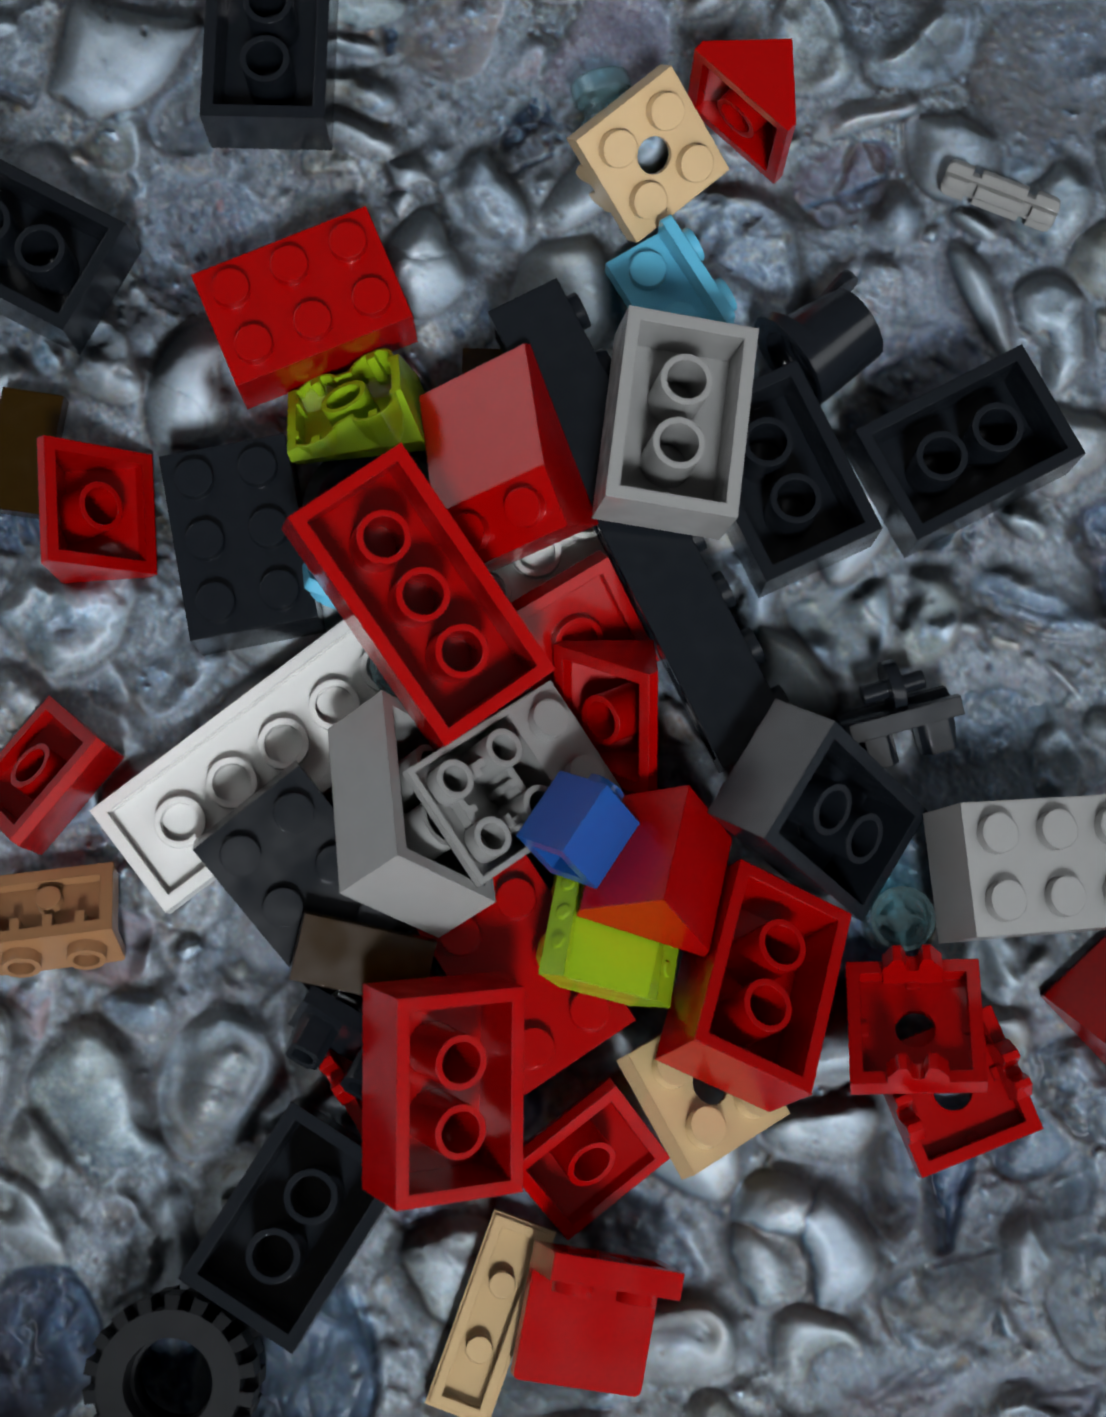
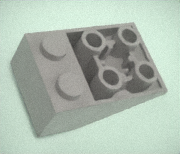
M551 680L402 773L477 888L531 852L516 834L560 770L587 779L590 774H598L607 778L622 790Z

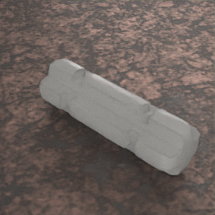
M959 159L952 160L948 165L940 186V191L944 195L962 201L964 196L972 198L970 204L1015 222L1018 216L1026 219L1024 225L1041 232H1046L1052 227L1060 209L1061 201L1058 197L1040 190L1037 195L1029 193L1030 186L988 170H984L982 175L974 172L976 166Z

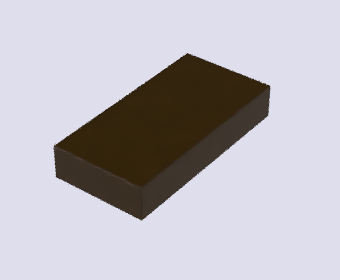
M3 387L0 400V514L39 519L37 438L42 435L62 438L69 405L65 396Z
M304 910L288 978L293 981L363 995L364 983L429 978L437 942L434 938Z

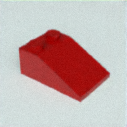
M524 343L419 396L430 485L489 572H493L599 524L597 519H591L593 507L530 344Z

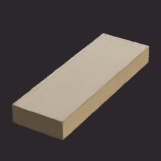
M494 1208L425 1404L459 1417L492 1416L514 1354L534 1240L553 1243L556 1230Z

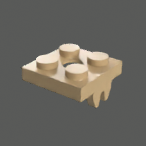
M660 64L566 138L581 163L578 165L575 173L579 179L590 184L594 189L589 194L592 201L606 212H610L625 238L635 243H638L656 229L661 219L670 214H675L730 170L672 65ZM657 136L667 145L668 159L665 166L659 172L648 174L641 169L638 163V150L647 138Z
M662 1033L616 1060L682 1180L696 1175L790 1114L787 1106L767 1112L724 1092L722 1099L717 1104H708L702 1101L695 1093L692 1076L655 1060Z

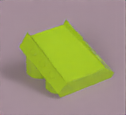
M382 348L361 356L354 362L349 371L339 375L331 373L322 374L307 381L299 389L288 392L287 454L290 461L296 464L381 456L400 442H402L408 453L426 451L419 396L424 394L425 391L418 375L399 354L393 355L391 350Z
M555 874L551 889L553 899L547 930L540 937L536 952V959L539 965L538 974L560 988L629 1006L670 1008L679 949L576 916L584 884Z

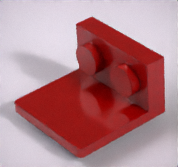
M534 1240L511 1365V1374L516 1379L631 1397L639 1396L642 1391L657 1299L664 1298L680 1301L685 1273L660 1260Z

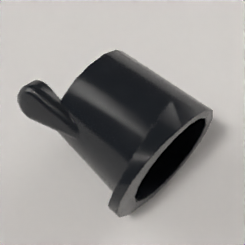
M844 270L838 274L814 301L787 315L775 311L764 313L757 318L754 324V328H759L757 342L759 349L770 369L773 371L797 360L820 406L879 358L883 352L882 335L872 313L851 292L857 285L858 278L849 270Z

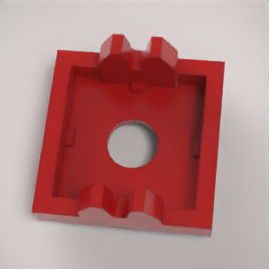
M923 944L916 956H907L901 945H892L882 955V961L846 962L851 1095L987 1093L988 1078L979 958L942 959V953L931 944ZM913 1013L928 1017L935 1026L933 1039L922 1047H910L903 1044L895 1032L896 1025L902 1017Z
M991 1005L982 1006L988 1078L987 1093H971L967 1104L957 1110L943 1108L936 1101L934 1093L883 1094L917 1177L925 1178L1044 1129L1030 1098L1033 1088L1031 1079L1021 1071L1018 1065V1061L1021 1058L1020 1053L1015 1045L1008 1038L1004 1037ZM935 1026L900 1039V1041L910 1047L925 1046L933 1039Z

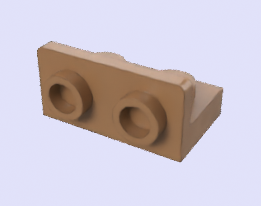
M114 862L0 875V975L26 978L37 975L40 971L69 967L91 970L99 968L105 963L125 960V944L118 931L119 874Z

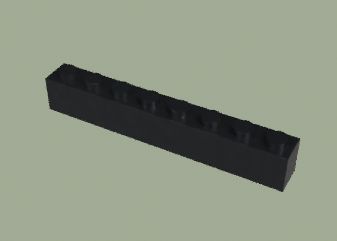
M555 278L488 311L491 332L503 354L524 343L531 345L593 507L612 359L604 347L594 351L584 331L591 327V322L580 298L575 292L566 296L558 279ZM598 520L599 524L592 528L649 639L654 640L655 650L718 773L735 766L775 699L791 703L779 684L770 688L758 665L766 662V658L755 634L749 627L740 631L729 608L736 605V600L727 580L721 571L710 574L700 554L701 551L707 549L704 537Z

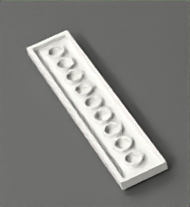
M591 527L490 573L509 601L513 602L596 551L600 550L605 555L606 553ZM343 619L89 811L165 913L171 914L216 880L214 875L193 851V843L196 839L294 761L301 765L325 796L332 791L328 729L381 690L396 698L397 696Z

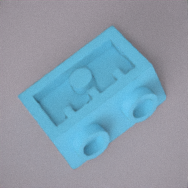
M671 214L659 221L657 234L605 263V274L627 308L629 305L734 324V311L737 310V303L733 293L722 278L718 277L713 280L702 263L705 256L699 240L690 228L686 227L681 230Z

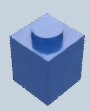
M560 770L516 836L550 873L597 889L640 822L622 803L624 798L622 790L607 778L598 774H590L587 779Z

